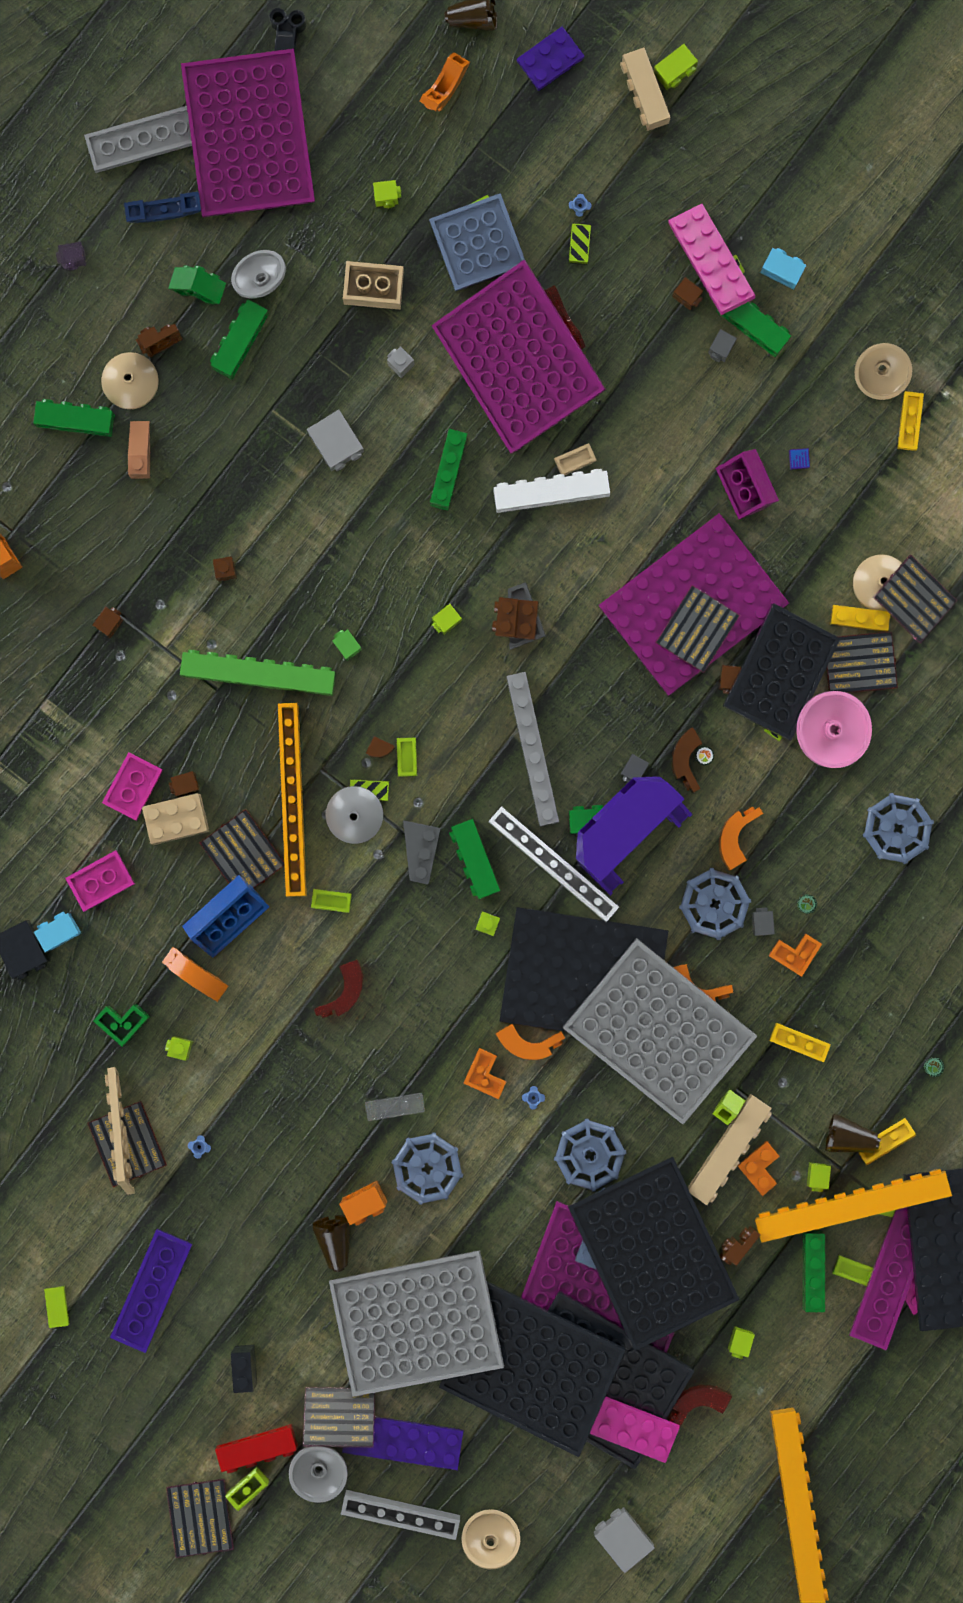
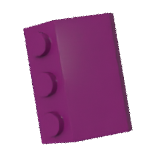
M756 449L742 452L716 467V471L739 520L779 501Z

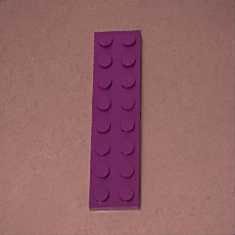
M907 1207L897 1209L893 1214L849 1333L851 1337L884 1350L888 1348L914 1276Z

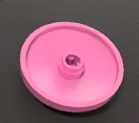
M841 691L824 692L813 697L803 707L797 721V739L802 751L811 761L827 768H841L856 762L867 750L872 736V723L865 706L856 697Z

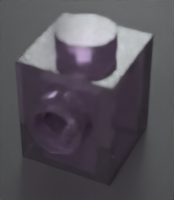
M81 242L58 245L59 252H56L58 264L61 263L64 269L76 270L79 266L86 265L84 247Z

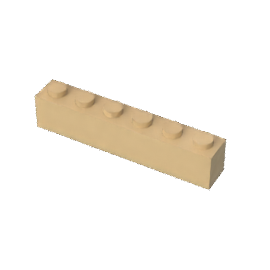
M749 1095L738 1115L733 1119L688 1186L691 1195L706 1205L715 1200L718 1195L716 1193L719 1186L723 1187L729 1178L727 1177L729 1171L735 1170L739 1164L738 1158L740 1155H744L750 1147L748 1143L752 1137L755 1139L760 1133L761 1129L759 1127L762 1122L766 1123L772 1114L770 1112L771 1107L755 1096Z

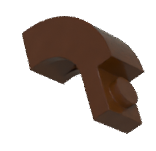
M693 727L678 740L672 754V770L675 779L678 780L683 777L682 783L684 787L692 793L699 790L700 787L690 770L689 758L692 751L702 745Z

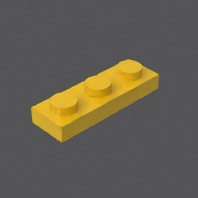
M904 392L897 449L916 451L918 448L923 393Z
M833 605L830 625L887 632L889 629L890 613L888 611Z
M778 1023L775 1024L769 1039L771 1042L821 1062L825 1061L831 1045Z
M906 1118L878 1134L877 1138H881L878 1150L875 1149L874 1153H859L865 1164L869 1165L915 1137L916 1133Z

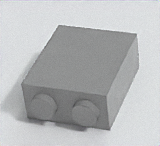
M340 410L307 429L309 436L331 471L341 470L346 466V462L351 459L352 461L359 459L362 456L361 453L364 452L362 445Z
M623 1507L621 1510L618 1508L610 1515L611 1518L606 1522H600L595 1527L594 1536L620 1569L626 1573L655 1547L653 1542Z

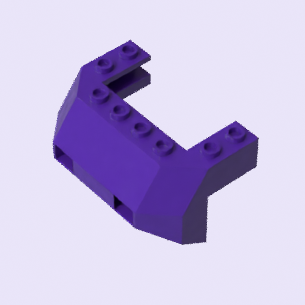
M633 777L578 831L576 860L592 879L611 896L613 894L612 891L619 884L622 885L624 883L613 869L665 818L680 828L682 826L681 823L693 814L682 803L684 798L662 778Z

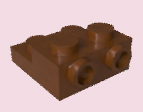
M168 324L162 327L160 332H157L155 327L144 328L140 332L141 334L137 335L138 338L135 339L142 353H147L149 357L183 340L175 324Z
M499 597V601H495L494 605L497 621H493L492 631L496 632L495 636L535 640L539 602Z
M751 1226L748 1229L745 1227L739 1234V1241L733 1236L730 1239H725L721 1245L722 1250L719 1256L727 1264L731 1265L733 1263L737 1266L759 1238L760 1234Z

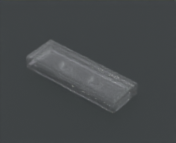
M422 1092L365 1102L368 1121L425 1112Z

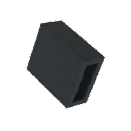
M25 920L0 933V956L12 979L18 978V980L26 978L29 976L28 972L34 969L37 972L47 967L45 963L50 961L34 934L35 930L30 920Z
M255 1344L235 1346L231 1352L233 1393L253 1392L257 1385Z

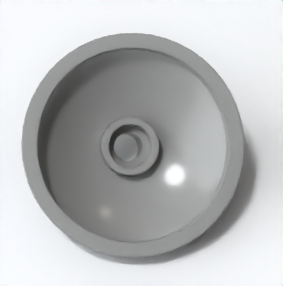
M271 250L253 252L245 256L234 268L231 276L232 286L240 296L245 298L266 296L273 292L282 282L286 272L285 262L278 253Z
M350 786L339 790L332 796L326 808V822L330 831L338 839L352 844L363 843L370 840L379 831L383 822V808L373 792L363 787ZM355 813L357 819L352 820L350 814Z
M323 1445L308 1446L300 1450L292 1459L289 1467V1481L293 1490L303 1499L317 1503L326 1502L339 1495L345 1487L347 1466L343 1457L336 1450ZM320 1466L322 1467V1470L319 1471L316 1469V1467Z

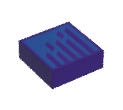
M808 448L789 450L790 470L810 468Z

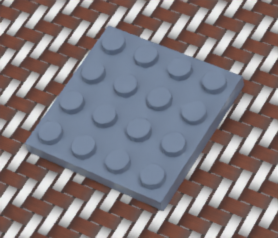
M501 193L429 219L455 292L501 276L525 260Z

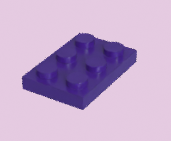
M562 26L518 57L517 63L537 90L540 91L582 61L584 55Z

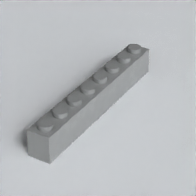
M526 672L508 675L506 679L539 826L559 823Z

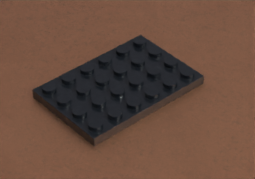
M773 603L727 695L723 707L791 741L797 730L800 712L806 703L812 699L841 638Z

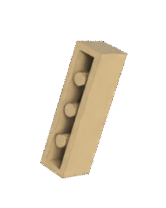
M645 48L624 54L620 66L623 74H627L629 90H633L635 95L633 97L635 107L641 111L640 120L642 125H646L649 131L669 124L670 114Z

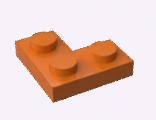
M804 934L796 949L778 940L769 957L802 977L822 944L807 934Z
M479 1048L464 1084L499 1099L506 1081L489 1074L497 1056Z
M767 1141L738 1164L739 1169L762 1196L777 1184L765 1168L780 1157Z

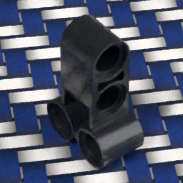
M275 8L269 15L271 25L276 30L274 51L294 49L295 52L297 33L303 32L307 26L305 15L300 10H294L288 16L283 9ZM276 17L283 18L281 22L277 23L274 21ZM295 19L302 20L300 24L293 23Z

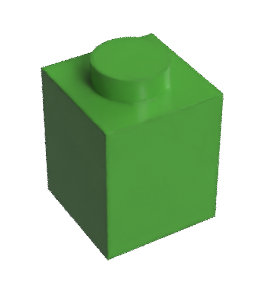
M348 629L345 632L341 630L334 635L335 639L332 641L346 661L362 651V648Z

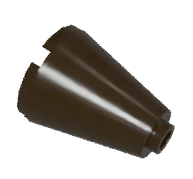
M465 0L449 6L447 11L444 12L445 21L451 27L494 31L497 29V12H495L494 8L496 2L495 0Z
M838 1114L832 1115L825 1151L874 1153L875 1149H879L881 1138H877V1133Z
M335 1215V1219L329 1220V1217H324L313 1222V1232L329 1269L334 1272L343 1271L348 1266L351 1225L345 1215Z

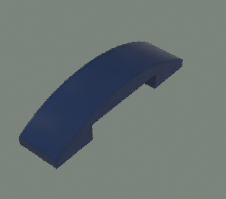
M199 192L180 194V197L149 202L139 200L124 203L126 222L129 223L163 221L192 215L201 211Z

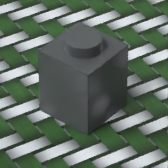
M720 329L708 354L717 362H725L737 338Z
M632 754L620 774L623 777L622 780L628 783L633 777H642L649 763Z
M756 908V912L751 913L753 936L775 934L773 911H768V908Z

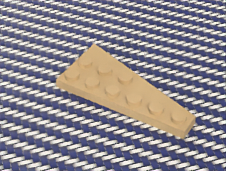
M115 1067L107 1068L108 1074L105 1075L106 1086H109V1093L106 1094L108 1105L111 1106V1112H108V1119L113 1131H110L111 1143L114 1142V1150H111L112 1161L116 1164V1169H113L114 1181H117V1184L129 1195L135 1194V1190L129 1182V1178L133 1175L130 1163H127V1159H130L126 1126H124L123 1120H121V1117L124 1116V1109L122 1103L118 1101L122 1097L119 1073Z

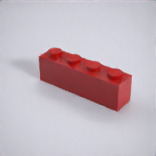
M292 1424L217 1445L215 1452L221 1472L233 1473L238 1470V1467L245 1466L250 1468L262 1460L264 1462L273 1461L279 1455H283V1457L291 1456L297 1450L298 1445Z

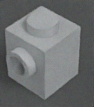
M401 346L397 350L393 349L387 356L388 366L400 378L414 366V359Z

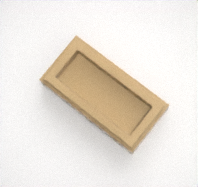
M589 443L554 458L560 474H564V476L597 461Z

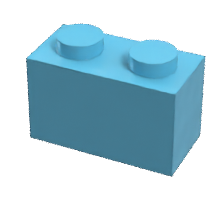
M772 248L760 273L794 290L806 264L800 258H792L786 255L787 253L782 249Z
M62 912L54 917L55 920L48 924L46 921L37 926L38 930L34 934L44 952H49L81 934L71 913L65 914Z

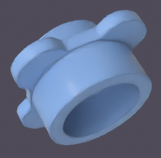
M578 194L573 201L569 202V208L576 212V216L581 217L586 210L591 209V203L587 201L583 194Z
M532 1086L528 1093L522 1095V1100L526 1101L531 1109H536L537 1105L545 1100V1096L539 1093L536 1086Z
M199 1135L195 1141L188 1143V1148L191 1149L194 1157L197 1159L201 1158L205 1152L211 1150V1146L205 1142V1137Z

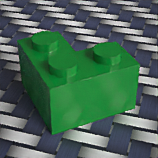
M184 265L183 267H175L168 289L181 296H194L207 304H220L226 282L220 280V276L205 272L206 269L201 266L192 268Z
M137 1004L133 1005L123 1017L110 1006H106L93 1021L123 1047L150 1019V1016Z

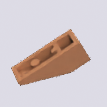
M130 421L128 475L131 479L150 478V421Z

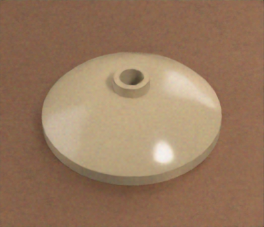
M880 343L866 349L858 358L854 371L855 380L859 389L868 397L878 400L891 399L902 393L910 383L912 377L910 358L903 349L894 344ZM884 365L885 369L879 370V367Z
M128 352L115 356L107 363L102 373L101 382L103 391L110 402L123 409H137L145 406L153 399L158 389L159 378L155 366L148 358L138 353ZM131 375V380L126 381L125 377Z
M875 555L864 560L856 569L853 577V590L859 602L868 609L887 611L874 596L884 586L881 583V578H885L888 581L902 563L889 555Z
M483 1510L474 1514L466 1522L462 1532V1547L468 1559L475 1565L484 1569H498L509 1564L518 1553L520 1532L514 1520L507 1514L498 1510ZM493 1541L494 1545L488 1546L487 1542Z

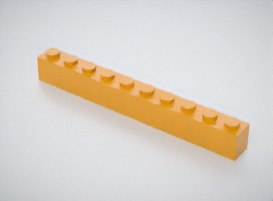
M297 703L278 704L286 897L307 896L299 705Z
M941 1169L929 1171L930 1175L922 1176V1174L910 1176V1180L903 1181L902 1178L891 1181L890 1185L886 1186L883 1183L875 1184L872 1186V1189L866 1191L864 1188L853 1190V1194L839 1193L834 1195L833 1199L827 1200L826 1197L816 1199V1203L808 1205L807 1202L796 1204L797 1208L789 1209L787 1206L777 1209V1213L770 1214V1211L759 1213V1217H756L755 1222L760 1234L761 1243L950 1197L952 1193L946 1171L941 1172Z
M794 1408L773 1410L770 1413L800 1603H826L825 1601L829 1600L826 1588L823 1589L822 1581H825L824 1569H820L819 1563L822 1561L821 1550L817 1549L816 1542H819L818 1530H814L813 1522H816V1515L810 1506V1503H813V1496L811 1490L808 1491L807 1483H810L809 1472L805 1471L804 1468L807 1458L805 1451L802 1452L801 1449L804 1439L802 1432H799L798 1425L801 1424L799 1412L796 1413Z

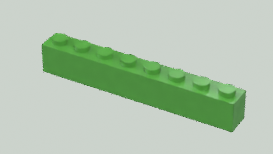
M188 650V653L183 652L180 668V676L328 696H333L336 672L332 671L330 667H321V670L313 669V665L302 664V667H296L291 662H283V665L275 664L274 660L264 659V662H257L256 658L245 657V660L237 659V656L226 654V657H218V653L207 652V655H202L197 650Z

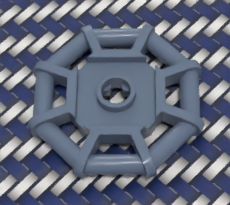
M890 793L888 797L873 807L868 808L863 837L867 839L877 854L878 859L882 858L908 864L909 860L924 850L929 849V839L934 821L931 820L918 798L913 799ZM895 803L909 805L910 807L907 811L896 809ZM889 804L891 805V810L886 814L881 815L878 813ZM914 808L923 822L918 823L912 815ZM877 817L880 819L878 831L872 832L874 820ZM896 823L903 826L901 834L893 831ZM924 826L922 840L920 841L916 838L918 827ZM874 835L880 836L885 844L883 848L880 847ZM912 842L918 845L908 853L905 852V847ZM888 847H895L900 849V854L886 852Z
M710 868L709 871L692 880L688 879L679 909L682 910L693 933L697 932L721 940L722 937L744 927L743 923L751 899L746 894L739 876H733ZM715 878L730 883L727 887L715 884ZM710 879L711 885L703 889L697 887L700 883ZM733 885L741 900H735L731 894L730 889ZM694 889L698 892L695 904H689ZM712 899L720 901L718 909H716L715 907H710V904H712ZM735 904H741L736 919L732 916ZM689 908L696 909L700 916L698 922H696ZM730 919L734 922L720 929L719 924L723 921ZM703 921L715 924V930L700 925Z
M585 1119V1121L562 1131V1137L556 1156H554V1161L560 1167L568 1185L573 1184L596 1192V1189L615 1179L618 1180L624 1155L627 1153L618 1139L613 1126L609 1127ZM586 1129L584 1137L578 1140L572 1138L573 1135ZM590 1129L605 1134L602 1138L590 1135ZM608 1137L616 1151H610L607 1147L605 1140ZM569 1140L573 1143L570 1155H564ZM588 1150L596 1153L592 1161L589 1158H585L587 1155L586 1151ZM616 1155L615 1162L611 1170L607 1167L610 1156ZM565 1160L572 1161L576 1169L572 1174ZM604 1170L609 1173L595 1181L594 1176ZM578 1173L589 1175L591 1182L576 1176Z
M433 1132L425 1136L408 1137L405 1139L406 1142L395 1159L391 1162L394 1167L397 1190H401L419 1202L418 1204L420 1205L441 1199L447 1200L460 1178H463L457 1152L458 1148L452 1146ZM430 1142V1147L427 1149L417 1150L415 1145ZM434 1143L446 1150L447 1153L442 1155L434 1150ZM411 1148L414 1154L409 1162H404L403 1159ZM449 1156L451 1157L453 1171L447 1170L445 1159ZM425 1163H428L429 1166L433 1167V1169L430 1170V1174H426V1171H422V1168L425 1167ZM401 1166H405L408 1169L409 1179L404 1181ZM446 1175H451L452 1178L443 1189L441 1182ZM413 1182L421 1188V1193L419 1194L407 1185ZM437 1187L440 1191L424 1195L425 1189Z

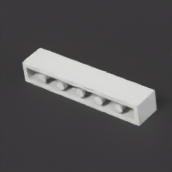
M602 469L591 470V473L588 474L574 472L572 476L567 477L564 474L553 476V479L547 480L546 477L535 478L533 482L519 480L516 481V484L512 485L499 483L497 487H493L497 513L610 496L607 471H602Z

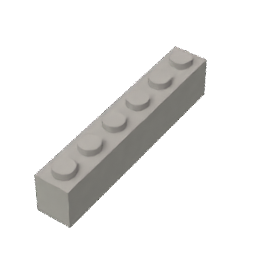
M346 1490L341 1515L456 1540L460 1523V1515L350 1490Z

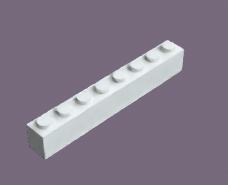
M500 807L489 820L492 826L605 922L619 908V906L503 807Z

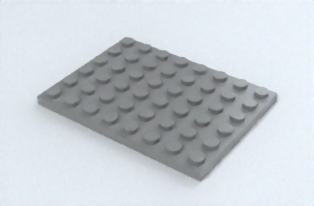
M637 938L563 1026V1029L682 1124L686 1122L757 1037L754 1032Z
M480 1250L329 1281L352 1397L504 1368Z

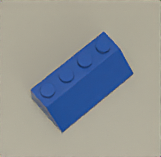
M238 875L182 927L194 943L214 958L266 911L269 905L245 879Z

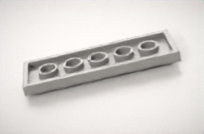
M187 106L84 135L95 173L192 146Z

